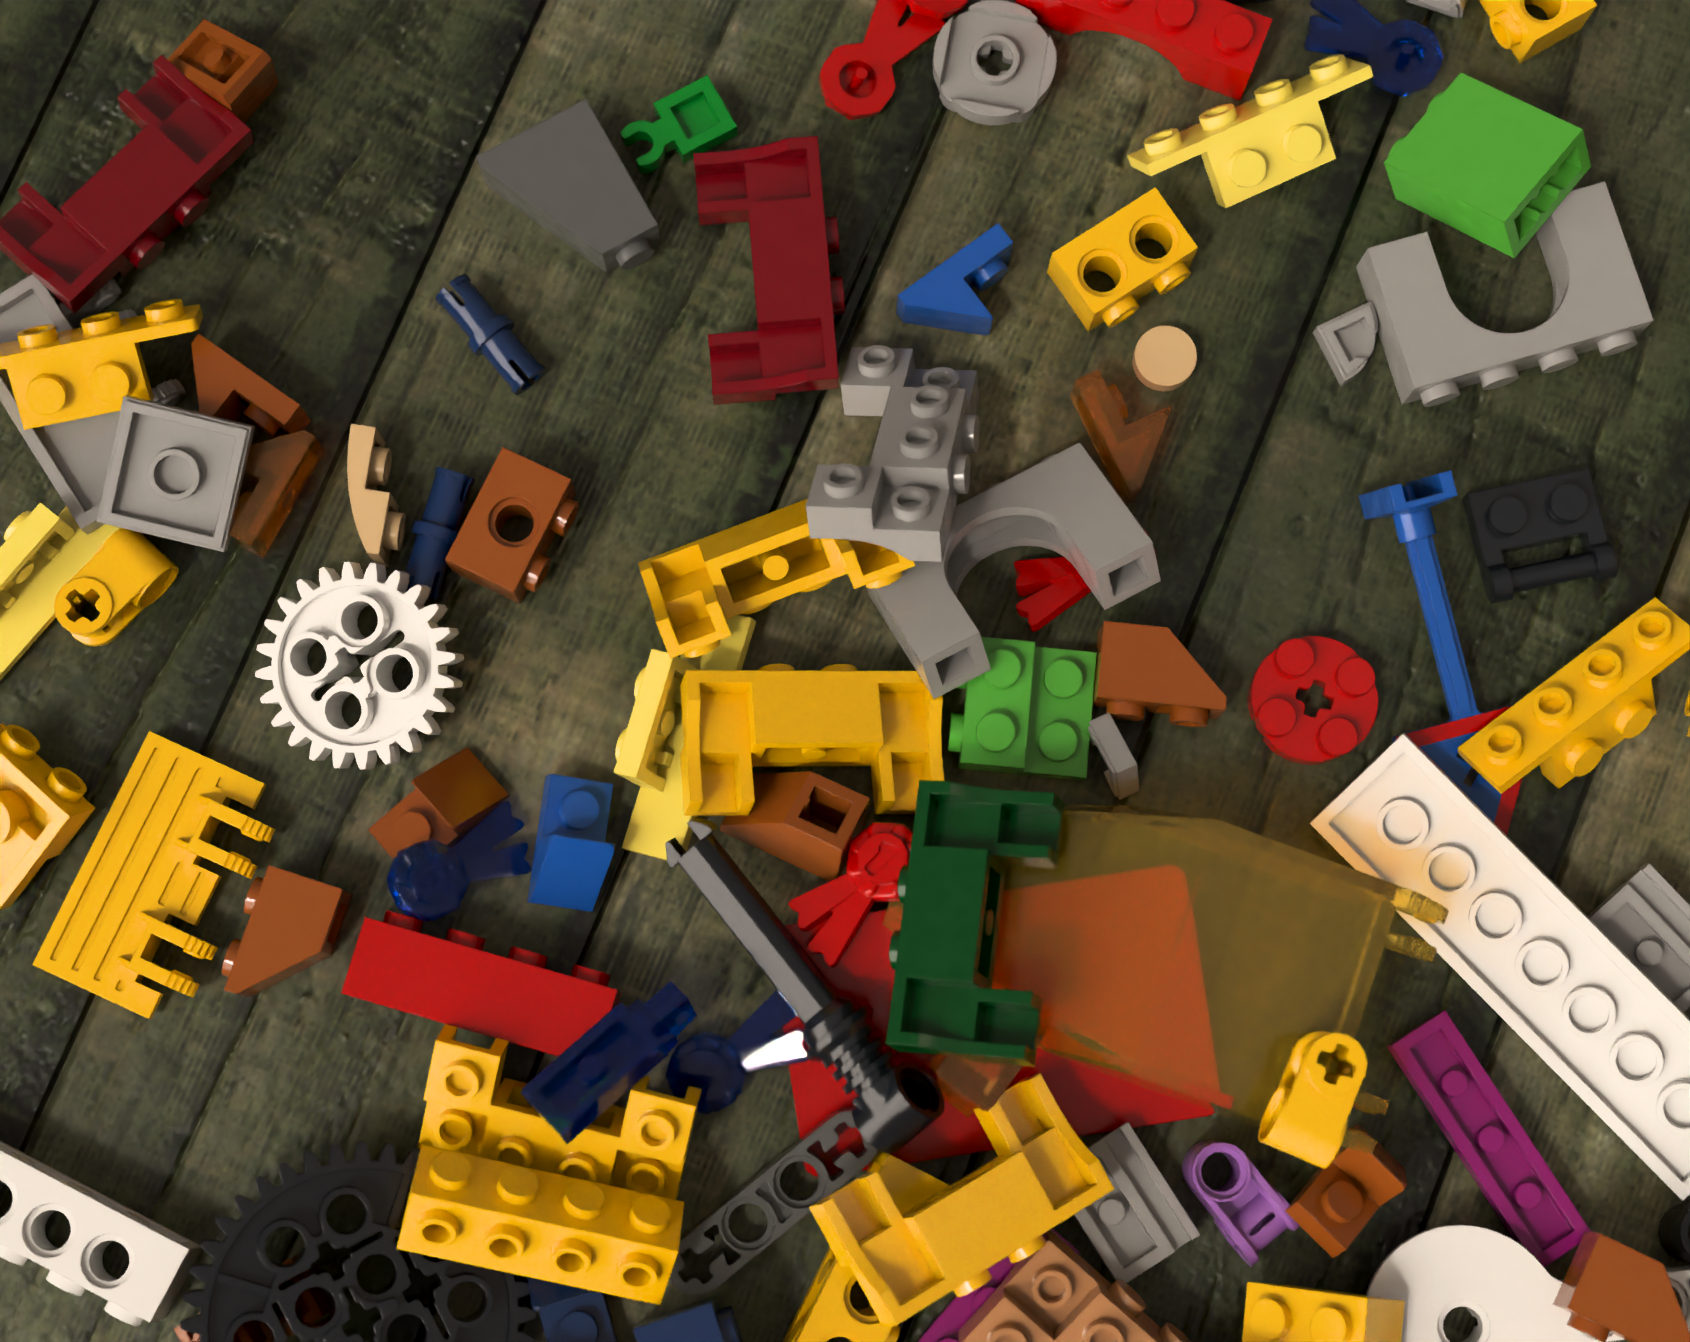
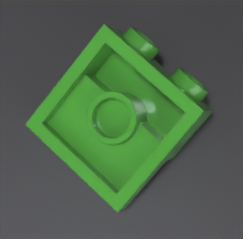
M981 637L991 670L957 687V689H965L963 714L951 713L948 751L959 752L958 769L1085 781L1087 778L1090 741L1088 727L1092 717L1097 652L1037 647L1035 642Z

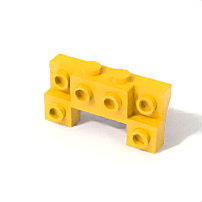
M808 499L643 560L638 562L651 602L656 624L671 659L681 654L689 658L698 657L716 649L720 645L721 639L732 636L726 620L739 614L756 613L767 608L776 600L798 592H809L819 589L830 583L833 579L845 574L848 575L854 589L864 585L871 589L884 587L897 581L902 576V571L914 567L915 563L892 550L864 541L810 538L806 512Z
M769 664L760 667L758 670L685 671L680 684L684 747L680 754L684 816L749 815L755 802L752 767L870 766L875 814H915L919 780L944 781L941 738L943 697L941 695L934 699L917 671H858L855 666L850 664H833L822 668L820 671L795 670L793 666L788 664Z
M444 1025L435 1040L423 1099L427 1101L418 1148H421V1145H427L677 1200L702 1089L689 1086L685 1099L647 1090L650 1077L637 1074L630 1091L627 1108H622L505 1077L500 1085L509 1041L496 1038L491 1048L486 1049L455 1041L458 1027Z
M1041 1073L1022 1079L973 1109L998 1156L904 1214H900L878 1171L863 1174L809 1207L840 1266L851 1267L882 1327L900 1324L952 1290L957 1297H961L980 1288L992 1279V1275L988 1270L989 1267L1007 1256L1011 1263H1015L1034 1254L1046 1245L1042 1234L1114 1190L1100 1161L1085 1146L1066 1120Z

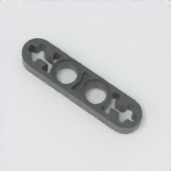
M852 1107L840 1108L831 1113L680 1236L679 1251L670 1275V1280L682 1293L692 1296L706 1295L715 1290L811 1211L809 1208L811 1205L835 1192L873 1160L877 1155L878 1149L871 1146L861 1137L865 1146L864 1150L858 1154H855L850 1148L842 1150L832 1159L833 1164L842 1170L833 1177H830L823 1160L808 1149L813 1143L820 1141L823 1151L826 1152L839 1140L837 1130L835 1129L839 1124L845 1122L851 1128L856 1127L852 1116ZM802 1161L809 1163L818 1174L819 1181L816 1189L812 1194L803 1198L789 1196L780 1184L782 1171L793 1162ZM751 1203L758 1205L764 1210L768 1223L765 1231L755 1239L745 1240L732 1232L729 1226V1218L736 1207ZM713 1225H717L724 1242L739 1254L733 1259L728 1260L723 1248L709 1261L708 1268L711 1273L709 1277L703 1279L696 1272L686 1277L681 1272L686 1261L683 1251L691 1248L696 1254L703 1253L715 1243V1237L706 1231Z

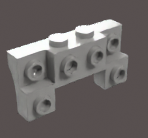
M883 345L851 347L841 382L844 415L883 417L869 466H856L849 463L817 465L806 503L810 538L864 541L892 550L910 561L943 562L958 493L967 494L969 491L971 466L970 457L967 453H977L979 446L980 424L979 417L976 414L980 399L977 370H954L947 367L915 369L913 349L889 348Z

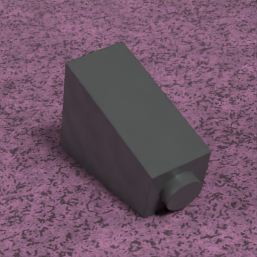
M587 99L476 156L482 177L489 189L606 273L619 266L623 270L639 266L654 254L653 248L661 245L657 222Z

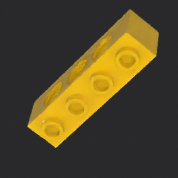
M879 1150L866 1172L878 1171L901 1215L950 1186L906 1162ZM829 1247L782 1342H827L834 1337H845L849 1342H896L900 1332V1325L882 1327L872 1306L864 1309L852 1307L850 1290L857 1281V1278L850 1266H840L831 1247Z

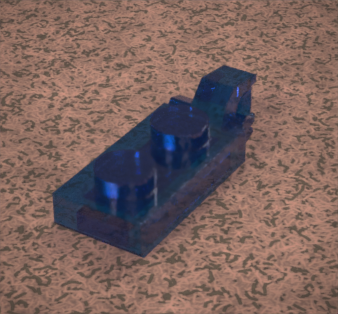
M671 981L645 1004L637 1000L626 1007L620 1002L522 1088L523 1091L520 1093L539 1116L568 1144L669 1055L668 1052H671L678 1043L676 1036L697 1014L687 996Z

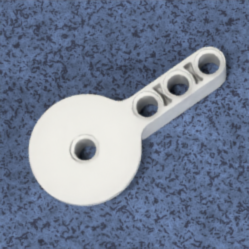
M1446 1225L1432 1228L1410 1237L1398 1245L1383 1260L1374 1273L1366 1292L1367 1296L1405 1301L1401 1342H1450L1445 1336L1443 1321L1448 1312L1460 1306L1466 1307L1471 1316L1476 1317L1478 1325L1473 1326L1470 1336L1462 1342H1601L1569 1327L1567 1322L1571 1313L1553 1304L1563 1280H1557L1552 1277L1540 1262L1516 1241L1486 1228L1469 1225ZM1690 1265L1665 1268L1690 1331ZM1610 1332L1606 1342L1625 1339Z

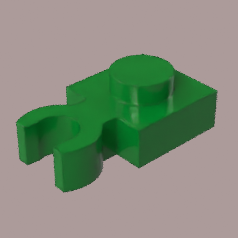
M708 75L654 102V111L659 120L653 123L644 120L634 121L625 126L620 132L625 147L639 140H646L653 145L647 154L641 155L636 159L637 169L640 174L650 173L658 169L664 162L666 153L673 149H676L683 163H686L694 158L693 153H705L738 135L737 125Z

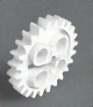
M344 562L340 578L333 568H319L320 587L310 580L299 579L296 583L302 599L297 601L292 598L280 597L277 601L281 609L286 613V618L284 621L266 619L264 625L276 634L277 637L275 643L259 644L256 648L260 653L272 657V666L255 672V677L273 680L274 685L272 690L260 698L261 703L280 704L282 710L274 717L271 724L273 727L295 726L288 741L291 747H302L312 740L309 759L313 761H324L332 752L333 766L338 769L349 768L354 757L360 770L375 769L377 754L385 765L400 763L399 745L409 753H419L423 749L417 732L439 735L441 729L432 715L434 712L453 713L455 707L442 695L444 688H459L463 684L461 680L447 674V666L464 660V655L446 652L445 643L455 638L459 631L457 628L439 627L437 625V622L448 610L446 605L432 604L424 606L431 590L430 587L417 584L407 591L409 583V573L395 570L386 580L385 565L370 562L364 575L359 563ZM371 605L378 616V624L371 636L365 638L358 629V616L364 607ZM398 631L404 633V640L394 648H388L380 652L384 649L383 647L395 638ZM319 641L325 648L327 661L324 668L315 675L309 668L307 655L310 648ZM356 654L370 656L377 654L361 665L360 668L364 677L347 676L342 678L358 667L359 663L355 657ZM405 657L413 668V678L410 685L405 690L400 691L393 682L392 670L395 663L400 658ZM339 680L335 683L336 685L331 687L322 696L320 701L315 698V693L326 683ZM351 694H354L359 699L362 710L359 721L353 727H350L342 716L344 700Z

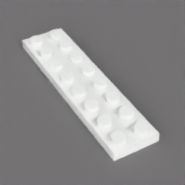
M1405 733L1401 734L1333 799L1310 824L1683 1201L1690 1195V1019Z

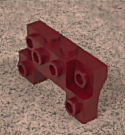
M163 55L153 62L156 74L134 95L125 89L117 96L121 111L142 130L60 207L62 214L29 183L25 182L17 190L21 200L0 219V250L27 275H33L74 314L117 273L124 278L134 267L140 270L151 264L163 250L165 245L164 238L179 224L183 227L189 226L203 214L209 204L207 197L212 194L210 184L254 143L249 127L228 108L222 106L200 90Z
M818 136L785 138L774 143L747 149L693 153L700 226L749 222L758 330L708 334L714 405L776 400V393L839 389L833 315L845 314L842 276L830 277L828 255L839 254L837 216L825 217Z

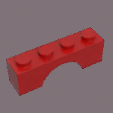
M1224 0L1015 1L1016 4L1029 9L1038 18V24L1068 36L1077 32L1092 30L1114 33L1138 41L1167 58L1178 69L1183 80L1238 101L1242 98L1273 20Z

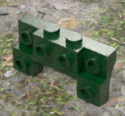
M919 780L909 865L902 866L898 878V896L900 903L903 905L901 928L894 931L889 949L890 964L892 969L895 970L886 1038L888 1046L898 1052L961 1056L970 1062L1035 1067L1043 999L1032 991L992 989L1006 865L1058 868L1065 803L1054 792L1000 790L951 781Z

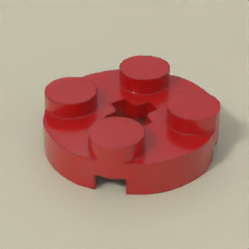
M1306 636L1299 639L1286 640L1260 663L1252 676L1247 698L1251 720L1254 719L1257 730L1263 736L1262 740L1270 750L1286 760L1299 764L1318 765L1343 757L1366 738L1376 719L1378 692L1375 686L1373 667L1368 661L1360 658L1349 646L1331 638ZM1312 684L1323 688L1322 695L1329 699V708H1320L1314 717L1304 714L1305 703L1296 699L1298 689L1307 691Z

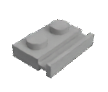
M1645 863L1638 869L1637 873L1626 883L1619 886L1588 917L1684 1012L1690 1007V905L1650 863Z
M1128 1122L1123 1123L1117 1129L1087 1147L1100 1161L1114 1190L1073 1216L1114 1281L1121 1279L1128 1283L1174 1253L1175 1250L1190 1240L1200 1236V1233Z

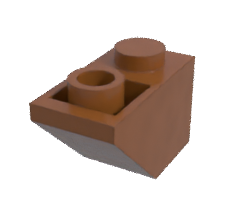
M1104 621L1097 635L1093 707L1106 708V713L1109 712L1113 719L1126 721L1144 720L1145 712L1169 714L1170 724L1183 727H1207L1208 719H1218L1226 710L1227 697L1168 627Z
M812 771L753 774L755 802L749 815L725 816L720 825V831L827 881L840 877L847 864L849 844L852 839L863 831L870 798Z
M268 865L264 878L257 876L247 893L244 913L250 915L243 938L242 940L234 938L226 952L221 971L223 976L228 977L224 990L245 997H251L332 956L353 894L341 888Z
M1585 1231L1553 1303L1571 1313L1567 1325L1601 1342H1606L1610 1332L1629 1342H1690V1331L1664 1264L1601 1233Z

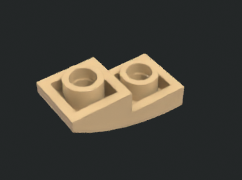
M351 424L348 441L347 475L352 514L366 553L374 563L388 567L391 550L400 551L406 528L405 513L398 512L399 505L391 493L377 491L378 485L386 486L388 483L392 464L391 448H384L385 441L376 427Z

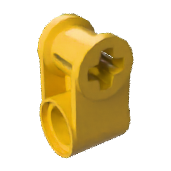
M120 528L107 538L99 547L94 557L61 587L55 597V616L62 627L68 630L82 644L94 647L107 645L116 639L146 607L158 600L169 589L179 573V568L141 532ZM87 603L100 612L97 619L92 622L83 617L79 612Z
M1325 1031L1309 1032L1298 1039L1292 1048L1278 1088L1264 1111L1258 1136L1261 1143L1320 1168H1326L1333 1161L1343 1141L1348 1116L1366 1075V1055L1359 1042L1349 1035ZM1321 1051L1330 1052V1057L1339 1062V1067L1335 1074L1327 1073L1326 1068L1317 1063V1058Z

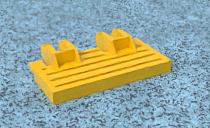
M149 731L32 965L151 1020L164 994L141 984L144 976L194 998L200 984L195 982L193 977L175 969L169 970L152 962V959L162 939L182 947L183 952L201 960L206 958L212 961L218 949L217 946L170 925L175 916L198 926L221 879V876L199 866L203 857L252 879L258 866L252 864L251 859L234 851L228 853L211 845L210 842L220 821L240 829L241 834L259 842L264 840L269 843L276 829L228 807L232 799L255 810L267 785Z

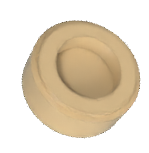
M1167 325L1157 326L1145 332L1139 339L1133 353L1132 365L1137 378L1148 388L1162 392L1172 391L1184 385L1190 378L1197 362V351L1192 339L1181 329Z

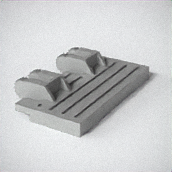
M30 275L0 293V343L18 340V332L38 325L54 324L57 332L75 329L77 325L81 324L80 321L82 319L95 315L113 302H116L115 300L122 294L121 289L114 279H110L74 314L63 302L58 304L57 300L59 299L37 278ZM132 309L119 311L120 319L137 316ZM7 369L0 370L1 403L80 529L87 535L104 525L96 521L120 411L24 430ZM176 378L164 381L155 388H151L154 402L171 406L180 402L186 394L185 389Z

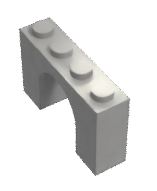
M1605 181L1572 190L1536 232L1552 280L1553 302L1546 322L1528 331L1499 333L1484 329L1467 319L1457 309L1449 296L1428 232L1367 248L1356 269L1367 302L1372 301L1378 319L1377 332L1402 405L1417 400H1422L1424 407L1439 405L1460 395L1459 388L1481 382L1483 390H1491L1514 382L1519 378L1518 372L1540 366L1542 373H1550L1578 362V354L1599 349L1601 356H1610L1626 351L1638 344L1636 337L1654 319Z
M1080 442L1058 454L1046 457L1035 466L1003 482L996 483L984 492L955 506L943 562L914 561L915 566L903 570L902 576L897 581L880 588L871 589L866 587L873 603L934 699L991 670L980 632L957 598L959 587L965 576L977 563L989 555L1018 546H1037L1055 551L1071 562L1104 610L1161 581L1152 540Z

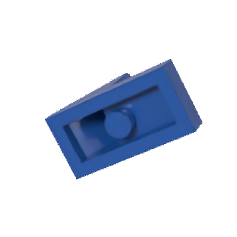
M997 223L899 293L897 296L896 314L903 323L978 335H989L993 317L973 292L972 288L976 286L980 292L984 291L1007 273L1009 268L1006 264L1010 260L1013 241Z
M556 774L545 776L527 903L585 912L593 911L615 850V844L605 842L613 784Z

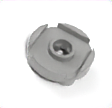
M983 0L969 6V11L959 14L953 21L952 17L942 27L936 39L933 55V77L939 89L942 104L948 110L957 112L965 119L983 125H1005L1011 122L1021 123L1026 121L1045 100L1051 89L1057 62L1054 42L1050 35L1048 38L1045 30L1037 23L1038 18L1029 9L1006 0ZM990 50H998L1002 52V61L1006 64H1011V68L1008 71H1000L999 75H989L984 67L978 65L977 59H987L990 55Z

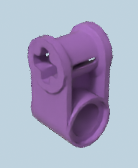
M1203 1140L1193 1145L1185 1154L1182 1163V1173L1188 1188L1213 1217L1216 1227L1227 1242L1249 1266L1252 1267L1259 1261L1258 1252L1287 1228L1295 1231L1300 1227L1285 1212L1289 1203L1269 1181L1264 1179L1245 1153L1237 1146L1217 1140ZM1221 1152L1230 1162V1177L1223 1186L1210 1189L1202 1179L1201 1168L1209 1155Z

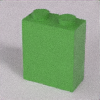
M1461 72L1445 91L1438 93L1432 99L1425 115L1407 136L1401 137L1393 145L1388 158L1384 162L1395 199L1512 258L1518 255L1591 168L1582 128Z

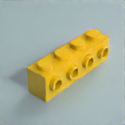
M421 1145L396 1249L661 1305L679 1251L684 1202Z

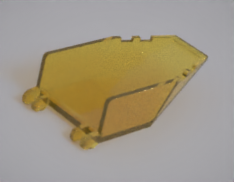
M1065 804L1058 868L1006 865L992 989L1032 991L1043 999L1038 1048L1042 1051L1260 1128L1264 1111L1278 1088L1292 1048L1298 1039L1314 1031L1335 1032L1349 1035L1353 1039L1356 1038L1383 948L1427 962L1434 960L1437 948L1431 946L1427 941L1389 931L1395 910L1430 924H1444L1449 910L1419 892L1395 885L1218 819L1126 805ZM900 901L889 902L882 925L893 933L901 928L903 905ZM1321 1051L1318 1055L1317 1063L1326 1068L1327 1073L1335 1074L1338 1070L1339 1062L1330 1057V1052ZM1359 1090L1353 1106L1355 1109L1375 1115L1378 1113L1385 1115L1389 1102ZM1347 1128L1340 1147L1373 1154L1377 1140L1371 1138L1365 1132Z

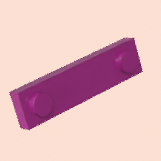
M1445 1010L1438 1012L1387 1045L1386 1047L1512 1239L1528 1250L1543 1267L1580 1244L1585 1231L1591 1232V1230Z

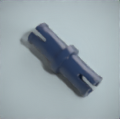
M462 274L449 282L464 300L465 304L461 302L453 291L449 292L445 287L437 294L435 299L470 338L468 347L476 356L483 354L511 387V391L515 395H519L532 387L518 370L517 365L529 379L533 378L536 382L545 374L546 368L539 364L513 333L514 323L506 314H497L471 283V279L467 274Z
M436 467L434 481L422 519L414 520L411 533L415 534L416 538L405 572L409 573L407 591L417 584L427 585L431 588L428 598L434 600L439 599V590L448 565L445 558L459 533L458 529L467 500L475 483V479L468 477V475L441 467Z

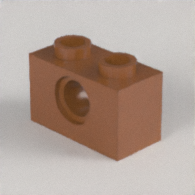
M502 447L445 558L452 572L521 604L527 590L536 593L542 585L551 565V558L545 555L555 535L558 534L564 537L567 534L579 509L580 503L573 500L576 491L572 480ZM525 516L534 521L532 532L522 541L510 542L501 537L503 525L512 517Z

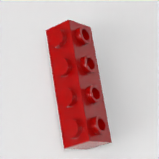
M388 910L385 912L383 922L367 917L364 918L341 991L342 994L492 1038L504 1039L513 1044L600 1069L622 995L619 990L608 987L611 975L573 964L570 976L545 969L548 961L547 956L512 946L507 958L483 951L486 939L448 928L445 940L422 934L420 932L424 921Z

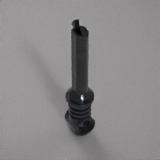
M698 817L690 820L687 824L700 841L687 852L676 838L666 842L668 865L671 869L678 865L682 868L804 1024L803 1039L810 1047L805 1053L810 1061L822 1062L826 1069L834 1064L837 1070L832 1076L836 1082L844 1077L848 1083L842 1087L843 1091L848 1095L854 1090L858 1095L852 1101V1116L855 1126L862 1137L881 1152L893 1153L898 1151L937 1120L944 1112L945 1100L940 1087L934 1078L916 1063L902 1061L896 1065L892 1059L898 1053L893 1048L887 1052L882 1048L886 1043V1038L883 1034L876 1039L872 1035L877 1027L872 1022L873 1008L869 1003L861 1007L854 998L838 994L712 834L718 829L717 825L714 822Z

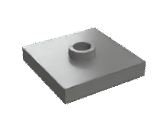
M130 395L123 396L96 522L225 552L228 549L255 426Z

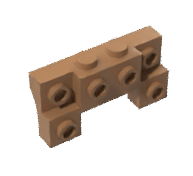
M1051 1230L1042 1234L1046 1245L1034 1254L1018 1261L994 1293L959 1329V1342H1191L1177 1327L1169 1322H1166L1161 1328L1143 1312L1147 1306L1136 1291L1121 1279H1117L1111 1284Z

